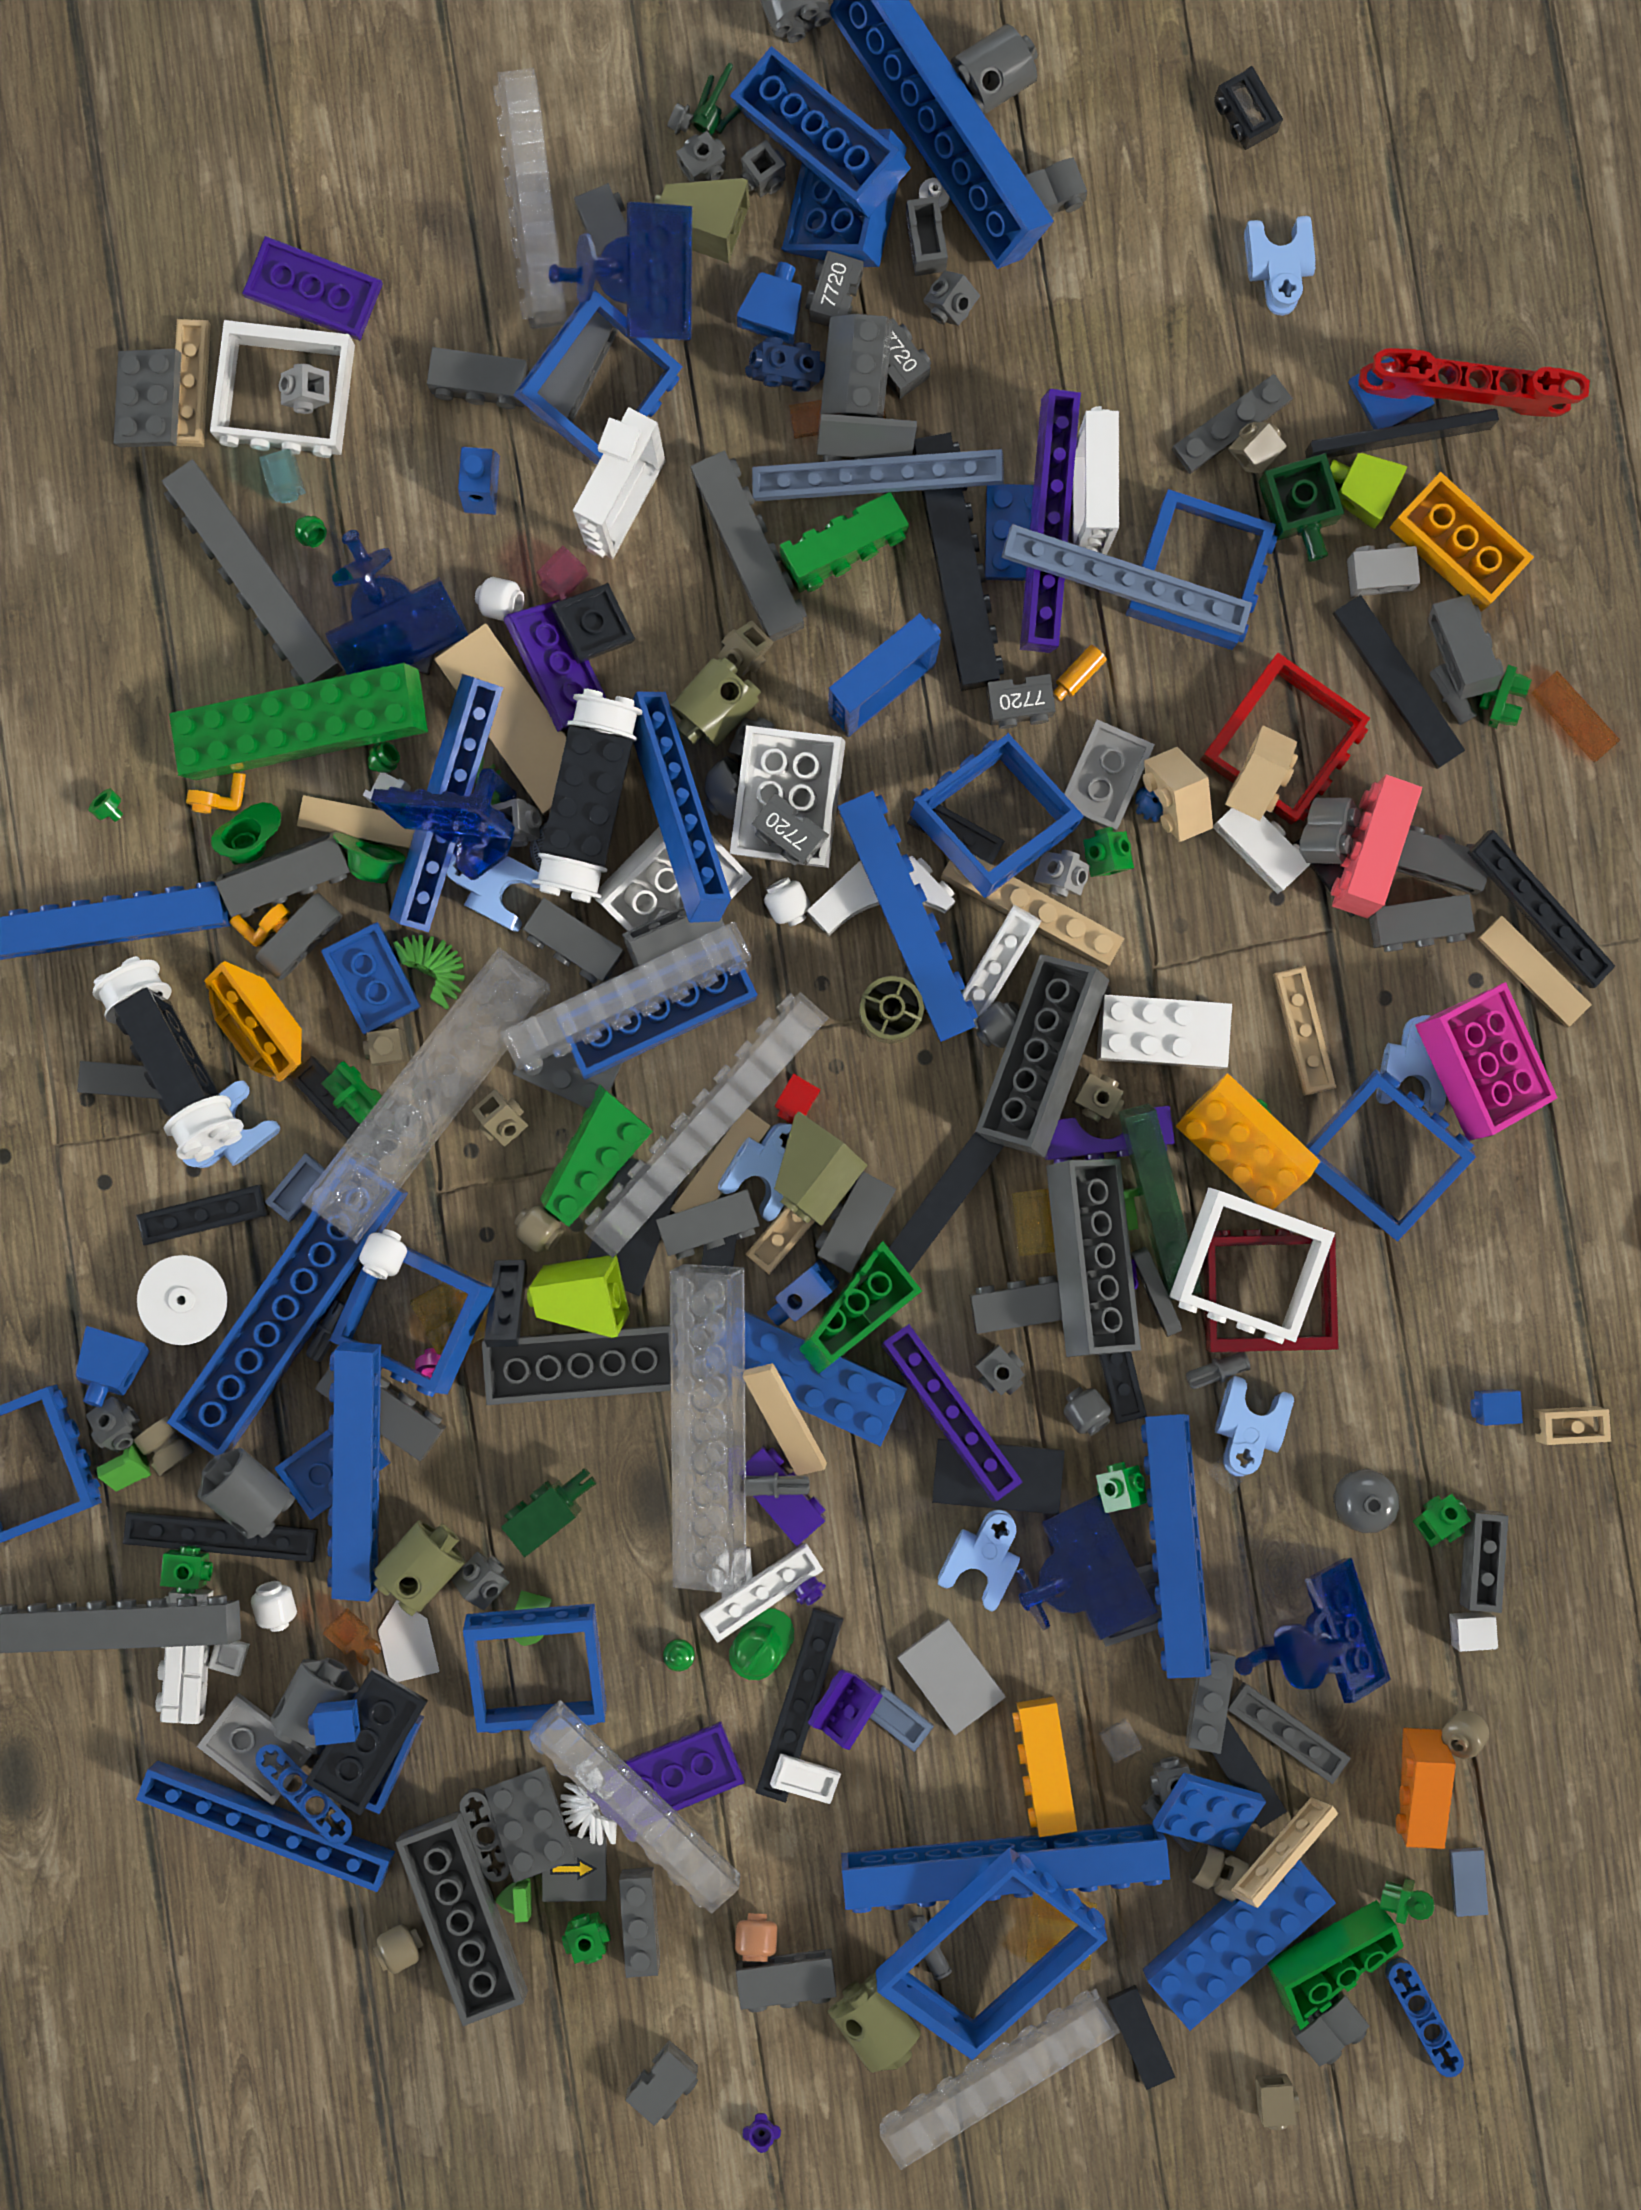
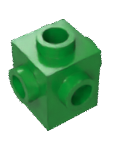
M1113 827L1103 828L1094 831L1095 837L1083 840L1085 859L1088 865H1090V877L1110 876L1134 869L1131 844L1126 831L1113 832Z
M1125 1462L1107 1465L1108 1472L1096 1475L1097 1491L1102 1499L1105 1513L1134 1508L1147 1503L1145 1480L1140 1473L1139 1465L1126 1467Z
M1450 1494L1443 1500L1437 1495L1423 1505L1426 1511L1413 1520V1523L1431 1548L1444 1539L1451 1543L1466 1532L1462 1527L1471 1521L1465 1505L1460 1500L1455 1499L1453 1494Z
M180 1546V1550L171 1549L164 1553L160 1586L176 1587V1592L183 1594L196 1593V1589L205 1586L212 1577L213 1563L209 1562V1553L200 1552V1547Z
M599 1912L590 1915L589 1913H582L573 1917L568 1922L565 1935L562 1936L565 1952L567 1955L572 1954L574 1964L584 1961V1964L599 1961L602 1959V1955L606 1953L608 1943L611 1941L608 1925L606 1922H602ZM581 1939H588L590 1942L582 1944Z

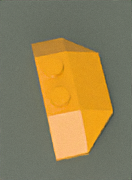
M224 961L220 963L204 980L206 988L209 989V1001L214 1020L251 1070L264 1076L272 1077L278 1082L283 1081L301 1064V1027L265 978Z

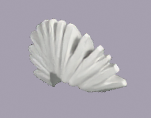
M591 1756L588 1758L589 1766L582 1761L579 1763L581 1769L576 1766L574 1767L576 1774L570 1772L569 1776L576 1784L564 1783V1786L576 1793V1795L561 1794V1800L566 1801V1803H561L560 1806L571 1808V1810L562 1812V1815H570L564 1820L565 1823L573 1821L568 1826L570 1830L582 1823L577 1837L582 1839L589 1829L590 1843L595 1844L597 1838L598 1845H602L606 1833L610 1843L616 1844L617 1822L609 1817L601 1816L598 1811L604 1775Z

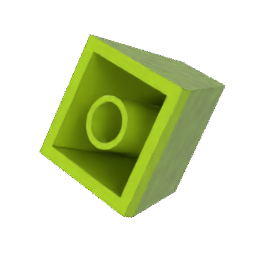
M617 1255L543 1265L527 1290L528 1304L530 1307H534L536 1318L611 1338L618 1337L630 1314Z

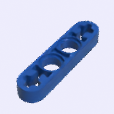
M269 1744L260 1748L255 1758L256 1766L260 1773L327 1842L332 1845H341L347 1842L352 1834V1825L345 1813L328 1796L305 1783L308 1775L280 1747ZM266 1753L270 1756L277 1753L276 1761L282 1769L286 1763L291 1766L282 1771L277 1780L273 1778V1776L278 1774L273 1766L268 1765L266 1768L262 1766L265 1763L263 1756ZM291 1774H296L302 1779V1786L295 1792H288L283 1787L285 1778ZM313 1797L321 1798L325 1804L323 1811L318 1815H310L305 1809L307 1801ZM330 1809L335 1812L330 1815V1818L336 1824L345 1823L343 1827L345 1834L343 1836L336 1834L332 1837L329 1835L332 1829L326 1821H324L322 1826H319L317 1823L328 1815Z
M1404 1958L1392 1959L1385 1968L1386 1978L1431 2062L1441 2075L1445 2077L1457 2076L1464 2067L1463 2057L1419 1975L1408 1960ZM1402 1968L1404 1972L1407 1971L1405 1977L1411 1987L1406 1989L1400 1979L1396 1978L1398 1976L1397 1969ZM1415 1995H1421L1425 1999V2004L1419 2011H1412L1408 2007L1410 1998ZM1437 2024L1440 2026L1439 2036L1432 2040L1425 2038L1424 2029L1426 2026ZM1443 2046L1448 2055L1452 2057L1451 2062L1453 2064L1447 2067L1443 2063L1444 2058L1437 2048Z

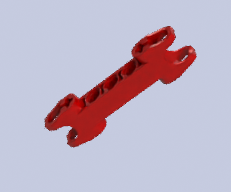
M1387 348L1373 356V363L1360 369L1358 385L1367 393L1387 398L1406 399L1411 395L1510 407L1521 415L1558 417L1569 412L1571 404L1578 403L1589 396L1590 380L1581 373L1562 368L1541 367L1536 371L1439 359L1434 358L1430 352L1423 350ZM1384 356L1392 357L1395 360L1393 362L1381 363V359ZM1372 371L1377 377L1383 379V383L1379 386L1371 385L1367 380V373ZM1438 374L1443 375L1447 379V384L1439 380ZM1469 378H1472L1476 381V383L1478 384V388H1475L1470 384ZM1566 381H1576L1580 385V394L1572 395V393L1564 388ZM1499 382L1507 386L1508 392L1501 389ZM1554 404H1563L1562 409L1552 407Z

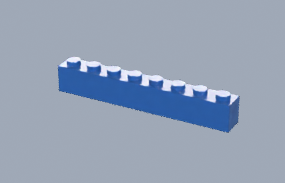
M465 674L461 676L389 914V918L400 925L426 932L430 930L503 691L501 686Z
M636 692L633 698L635 707L643 712L642 715H637L633 735L637 739L634 745L689 923L719 922L731 901V896L666 692Z
M871 791L837 806L912 980L922 995L924 1007L939 1041L942 1042L976 1027L973 1019L977 1018L978 1015L971 1000L965 1002L960 991L965 989L963 980L959 972L952 973L948 961L953 959L946 942L939 943L935 934L936 931L940 930L933 912L926 913L922 902L927 901L921 884L914 885L909 873L914 871L907 853L901 856L897 847V843L902 842L894 824L888 826L883 815L888 813V809L882 795L875 796L874 792Z
M213 881L197 883L196 889L184 890V886L165 888V893L154 895L153 891H139L133 893L134 898L122 899L121 895L102 897V902L91 904L90 900L72 901L71 907L59 908L58 904L40 906V911L28 913V909L8 911L9 916L0 917V960L231 926L229 923V911L217 885Z
M343 1342L330 1356V1370L334 1371V1383L330 1386L329 1400L334 1403V1414L331 1415L329 1420V1432L333 1434V1445H331L329 1450V1464L333 1465V1476L329 1480L328 1493L333 1496V1506L330 1507L328 1513V1525L332 1526V1537L328 1542V1556L332 1557V1568L328 1572L327 1585L332 1587L331 1599L369 1602L378 1591L374 1585V1582L378 1579L375 1576L374 1569L378 1565L381 1344Z
M1177 1414L1145 1417L1146 1424L1141 1426L1143 1443H1147L1148 1456L1144 1457V1469L1146 1475H1150L1151 1488L1147 1489V1503L1149 1508L1153 1507L1154 1520L1150 1521L1149 1529L1151 1539L1156 1540L1157 1552L1152 1555L1154 1572H1158L1159 1585L1155 1587V1599L1157 1605H1161L1162 1618L1158 1619V1633L1160 1638H1164L1165 1651H1161V1667L1163 1671H1167V1679L1207 1677L1212 1674L1189 1415Z
M161 1761L155 1762L147 1769L136 1798L137 1801L378 1892L384 1883L396 1852L351 1835L344 1844L332 1845L302 1815L276 1805H271L268 1802ZM331 1827L332 1831L329 1835L332 1837L336 1834L343 1836L345 1833Z

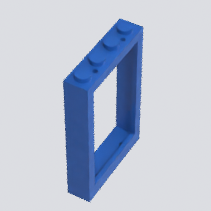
M1009 1847L876 1969L877 1992L973 2060L1108 1940L1104 1925L1105 1919L1097 1909H1090L1082 1903L1073 1891H1066L1051 1874L1041 1872L1027 1856L1019 1855ZM1014 1876L1078 1924V1926L979 2015L972 2019L911 1975L909 1971Z

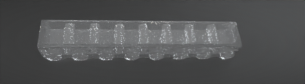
M535 68L498 72L499 85H494L493 91L496 106L501 105L502 116H497L499 135L505 136L506 146H501L503 166H509L510 176L504 177L507 197H513L514 207H509L508 212L511 227H516L517 238H512L515 258L520 257L521 268L516 269L518 288H524L525 299H520L522 319L528 318L531 329L561 326L568 319L538 80Z
M734 921L501 1031L500 1034L517 1070L519 1071L524 1068L526 1072L542 1066L544 1064L542 1059L554 1054L555 1058H559L573 1050L571 1045L582 1040L585 1044L591 1043L602 1037L601 1031L611 1026L614 1030H618L630 1024V1017L639 1013H642L643 1017L661 1009L659 1004L668 999H671L672 1003L689 996L688 990L698 985H700L701 989L707 988L719 981L717 976L729 971L730 975H734L748 967L746 962L750 961L751 954Z
M561 1700L533 1724L529 1735L533 1748L538 1753L547 1755L554 1762L556 1770L561 1775L568 1776L576 1783L577 1789L585 1798H591L599 1805L601 1813L608 1820H614L631 1842H637L645 1850V1854L654 1864L659 1863L667 1871L669 1878L674 1884L682 1885L690 1893L691 1899L697 1906L701 1908L704 1906L712 1914L739 1889L740 1873Z
M1097 1989L1091 1992L1084 1991L1073 1999V2003L1063 2010L1062 2008H1057L1051 2011L1046 2016L1044 2022L1036 2027L1035 2025H1030L1024 2028L1019 2033L1017 2039L1009 2044L1003 2042L997 2045L991 2051V2055L985 2059H976L970 2062L964 2068V2072L954 2078L949 2076L943 2079L937 2085V2089L927 2095L925 2093L919 2094L911 2100L910 2106L900 2112L895 2110L886 2115L879 2125L880 2137L900 2170L1120 2033L1115 2018Z

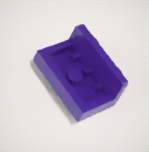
M841 1669L832 1679L830 1687L821 1702L815 1706L808 1724L813 1728L822 1730L842 1748L850 1750L883 1695L859 1675Z

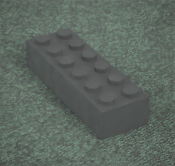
M1040 954L975 1132L989 1142L1046 1157L1109 983V979L1096 967Z
M1120 1159L1068 1160L1047 1165L1066 1357L1141 1350Z
M676 1324L622 1328L618 1337L612 1338L588 1331L520 1336L519 1346L486 1347L485 1341H482L486 1405L675 1391L681 1388Z
M460 1810L402 1832L395 1843L462 2026L523 2004L528 1989L488 1880L480 1867Z

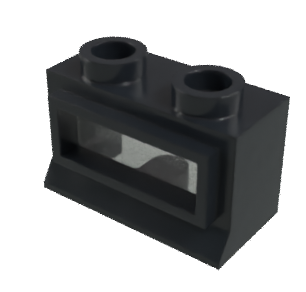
M1253 66L1218 86L1214 97L1215 106L1220 115L1226 116L1230 123V131L1234 140L1241 142L1245 150L1278 132L1283 118Z

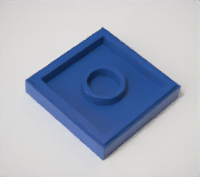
M1389 357L1381 361V363L1393 362L1395 360ZM1372 371L1367 373V380L1371 385L1379 386L1383 383V379L1377 377ZM1359 374L1353 376L1348 381L1373 429L1397 426L1433 407L1435 404L1431 397L1411 395L1406 399H1395L1367 393L1358 386Z

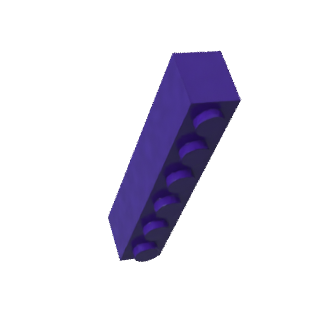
M910 1324L884 1341L881 1345L990 1499L996 1502L1023 1483Z

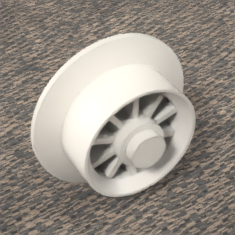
M188 1255L168 1257L156 1263L143 1277L137 1294L138 1312L145 1327L156 1338L174 1345L197 1343L210 1336L222 1322L227 1308L226 1287L217 1270L206 1261Z

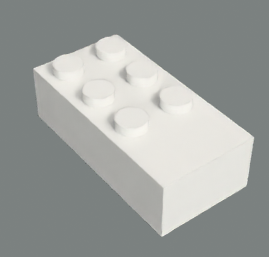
M1104 995L1100 1005L1096 1060L1211 1069L1227 1068L1232 1004Z

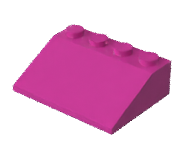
M1506 982L1438 1012L1415 1025L1462 1131L1469 1141L1492 1136L1558 1098Z

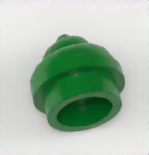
M317 516L300 517L295 523V537L303 546L318 547L327 536L324 522Z
M386 741L374 744L369 750L368 767L375 772H392L397 768V763L400 761L398 750L394 745Z
M674 1639L665 1646L663 1660L669 1669L677 1672L685 1671L694 1662L695 1651L688 1641Z

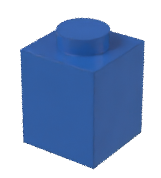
M1514 1389L1474 1391V1399H1471L1470 1410L1472 1417L1476 1418V1423L1484 1426L1523 1423L1521 1391Z
M357 1699L317 1704L312 1715H309L308 1718L310 1735H315L316 1746L356 1741L360 1733Z

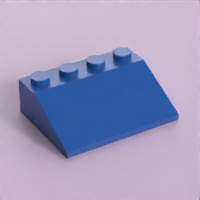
M874 129L898 148L905 158L907 147L891 129ZM802 163L782 250L786 253L825 261L827 251L864 261V267H879L898 184L868 218Z

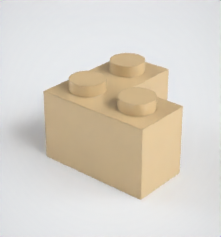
M1262 726L1249 749L1244 766L1230 789L1225 805L1259 821L1265 811L1271 813L1280 796L1276 794L1279 786L1286 787L1294 772L1292 768L1298 758V755L1294 754L1297 741L1266 726Z
M1178 747L1144 760L1145 774H1143V782L1149 792L1154 791L1162 804L1163 815H1161V823L1167 833L1171 832L1181 842L1212 829L1213 819L1208 776Z

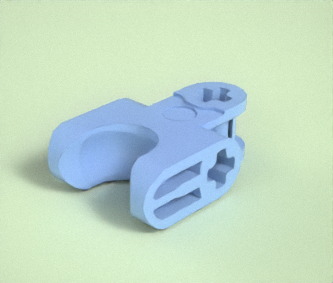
M1309 216L1297 217L1291 232L1292 242L1283 246L1275 245L1268 240L1262 221L1253 220L1247 222L1244 231L1248 278L1250 282L1264 280L1267 307L1276 315L1284 316L1294 310L1303 291L1302 277L1314 275L1315 251L1312 222Z
M494 849L487 862L466 852H456L452 854L447 875L452 881L471 891L464 906L513 932H519L522 923L514 913L509 912L505 908L502 901L504 891L515 883H523L536 889L540 888V885L532 883L533 879H538L539 872ZM467 862L470 872L460 875V872L456 869L457 866H464Z
M1422 1015L1410 1019L1405 1024L1401 1045L1392 1043L1386 1045L1380 1073L1383 1074L1387 1071L1397 1078L1400 1083L1408 1076L1416 1077L1421 1081L1425 1090L1424 1107L1430 1113H1440L1444 1108L1447 1095L1415 1026L1419 1022L1431 1017L1430 1015ZM1379 1087L1377 1088L1376 1099L1379 1103L1388 1104L1393 1101Z
M244 1080L234 1082L219 1093L230 1098L231 1106L229 1109L234 1118L238 1105L249 1095V1086ZM263 1121L252 1129H242L240 1132L242 1138L231 1145H224L215 1150L214 1155L207 1160L197 1162L195 1158L182 1160L192 1167L207 1168L225 1155L232 1166H235L275 1137L280 1131V1126L276 1121Z
M778 1123L773 1125L768 1130L761 1144L750 1137L747 1138L718 1183L719 1191L724 1194H730L735 1192L745 1179L751 1176L760 1177L765 1183L766 1191L765 1197L760 1204L759 1212L766 1221L775 1219L784 1206L780 1202L783 1196L774 1187L786 1148V1144H782L783 1141L779 1137L783 1133L788 1134L787 1138H789L792 1124Z
M1234 1375L1228 1381L1216 1421L1215 1433L1228 1437L1223 1455L1224 1468L1229 1474L1241 1477L1254 1473L1259 1468L1264 1449L1276 1453L1279 1451L1287 1429L1294 1397L1291 1393L1284 1391L1274 1397L1267 1414L1264 1416L1256 1415L1246 1405V1381ZM1243 1453V1459L1247 1460V1464L1240 1466L1241 1461L1236 1459V1455Z
M992 1510L984 1517L976 1535L962 1529L940 1570L938 1585L943 1588H950L955 1584L956 1579L962 1572L968 1569H978L987 1576V1586L982 1596L984 1608L991 1612L996 1610L1020 1561V1557L1008 1552L1016 1534V1525L1011 1515L1005 1510ZM1001 1520L1004 1521L1007 1530H1000L998 1534H995L992 1526L993 1523L1000 1524Z

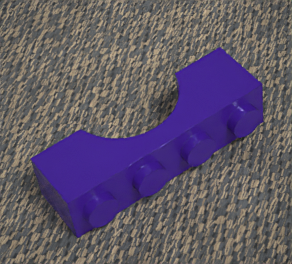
M1170 1106L1135 1110L1126 1130L1112 1139H1100L1089 1135L1080 1127L1076 1118L1059 1120L1045 1159H1053L1054 1164L1073 1160L1072 1157L1085 1155V1160L1104 1159L1105 1152L1116 1151L1117 1157L1136 1155L1135 1149L1144 1147L1148 1148V1153L1167 1151L1168 1144H1175Z

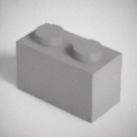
M1394 543L1388 545L1387 549L1375 550V546H1362L1356 548V552H1353L1347 559L1351 597L1359 596L1360 594L1365 596L1413 591L1420 584L1416 546L1406 547V543Z

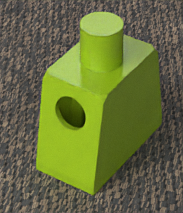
M1358 453L1350 467L1333 459L1330 469L1334 482L1341 484L1338 489V495L1342 507L1375 529L1383 519L1408 467L1364 453Z

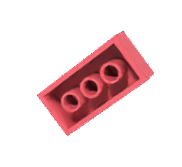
M1386 774L1378 783L1374 782L1369 791L1365 790L1359 804V808L1363 809L1361 820L1351 836L1354 838L1352 851L1350 854H1347L1343 864H1340V866L1345 867L1342 877L1336 878L1331 890V895L1335 896L1332 907L1368 919L1385 905L1423 787Z

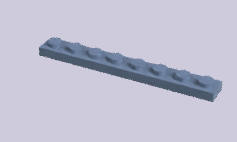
M1002 449L752 467L753 499L755 501L1004 484Z
M1014 524L1010 526L1001 558L1239 636L1245 631L1252 606L1251 602Z

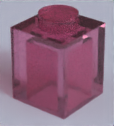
M563 545L537 571L539 579L542 581L539 584L540 588L549 597L553 598L556 595L561 600L566 599L589 575L586 567Z

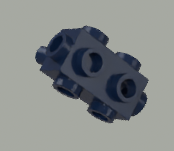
M768 337L751 351L749 365L746 366L745 373L747 377L752 378V380L762 381L768 387L784 385L792 387V390L796 392H807L823 379L825 363L820 361V351L811 350V344L799 342L793 344V346L783 345L781 338Z

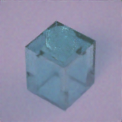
M290 449L259 457L269 494L276 502L290 503L296 501L299 498L298 496L306 494L297 459Z

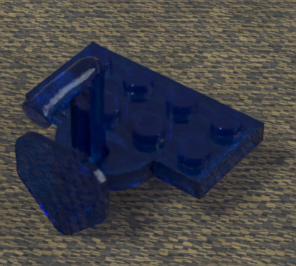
M628 202L627 236L618 237L606 244L597 257L591 234L584 233L580 235L577 243V268H565L553 264L548 272L549 281L552 284L557 282L577 283V297L580 303H586L591 300L594 284L599 283L607 296L616 302L627 304V338L691 340L692 206ZM620 273L618 278H611L612 276H615Z
M350 530L342 536V542L347 544L355 561L337 570L332 575V582L335 587L359 583L351 595L350 609L353 620L325 634L347 675L400 663L412 665L461 641L469 635L440 577L411 591L402 580L392 575L377 574L380 569L393 559L389 548L379 549L368 554L359 538L360 535L357 530Z
M491 768L481 770L474 792L469 797L459 796L448 791H444L442 794H432L422 789L408 792L397 787H389L388 790L374 789L370 800L404 829L431 831L437 836L455 843L453 853L456 857L457 867L470 880L478 879L505 859L513 840L515 826L505 818L503 812L496 810L490 803L494 790L499 794L501 803L516 799L517 792Z
M1099 1495L1041 1523L1055 1553L1045 1560L1039 1570L1037 1588H1033L1022 1568L1015 1571L1021 1593L1018 1595L1023 1608L1027 1612L1030 1611L1043 1631L1050 1628L1049 1620L1041 1605L1045 1602L1060 1613L1075 1614L1084 1611L1098 1641L1157 1613L1109 1513L1104 1511L1102 1499ZM1064 1592V1594L1061 1597H1056Z
M1343 1558L1305 1579L1308 1594L1314 1611L1308 1616L1305 1625H1283L1274 1632L1275 1644L1263 1645L1244 1657L1237 1658L1235 1670L1240 1675H1249L1254 1667L1265 1661L1280 1660L1285 1677L1293 1687L1297 1689H1315L1322 1685L1327 1674H1335L1344 1704L1357 1702L1391 1680L1352 1558Z

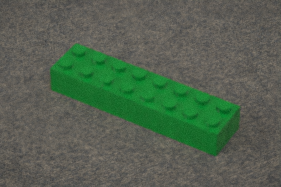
M406 663L169 713L178 776L192 780L216 777L428 732L419 669Z

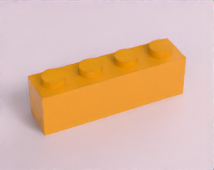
M1054 1697L1016 1702L1018 1712L1012 1713L1015 1732H1021L1023 1744L1017 1745L1020 1764H1026L1028 1776H1023L1022 1780L1025 1796L1031 1795L1033 1808H1027L1030 1828L1036 1827L1039 1837L1076 1832L1077 1826L1057 1702Z

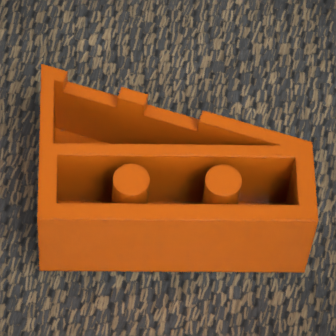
M1403 1728L1401 1786L1399 1790L1400 1814L1396 1816V1831L1402 1835L1406 1847L1445 1849L1456 1763L1448 1745L1442 1741L1441 1729Z

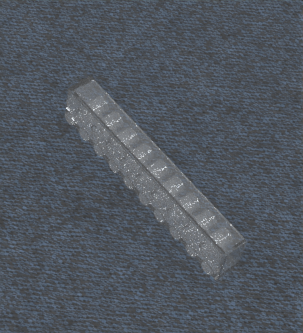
M498 947L302 1198L301 1202L303 1205L357 1244L549 996L550 984Z
M801 992L795 996L790 993L776 1007L780 1013L773 1020L767 1017L755 1030L759 1035L752 1044L748 1040L744 1042L734 1054L738 1058L731 1067L724 1065L716 1073L713 1079L717 1083L709 1091L703 1088L691 1101L695 1105L688 1115L683 1111L670 1125L674 1129L673 1132L666 1139L661 1135L649 1148L652 1155L646 1162L639 1159L628 1171L627 1174L631 1177L624 1186L618 1182L606 1196L609 1203L603 1209L597 1206L585 1219L584 1222L588 1226L585 1228L584 1233L612 1258L827 1021L829 1017Z
M683 1264L670 1270L673 1588L735 1593L746 1583L745 1381L742 1377L745 1371L744 1267Z

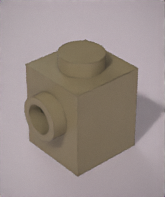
M1251 422L1239 432L1240 436L1228 450L1245 472L1262 473L1287 446L1280 438V430L1270 422Z
M395 1028L367 1033V1041H363V1049L366 1060L370 1059L372 1065L383 1066L409 1062L404 1030Z
M1287 2074L1255 2076L1257 2110L1263 2127H1268L1271 2130H1283L1288 2125H1296L1295 2113L1300 2112L1298 2093L1293 2092V2085Z

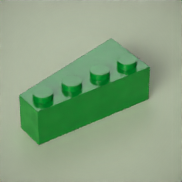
M599 1084L595 1092V1097L590 1107L586 1109L577 1132L571 1138L567 1151L561 1162L558 1163L540 1197L544 1207L568 1227L653 1132L644 1121L601 1084Z

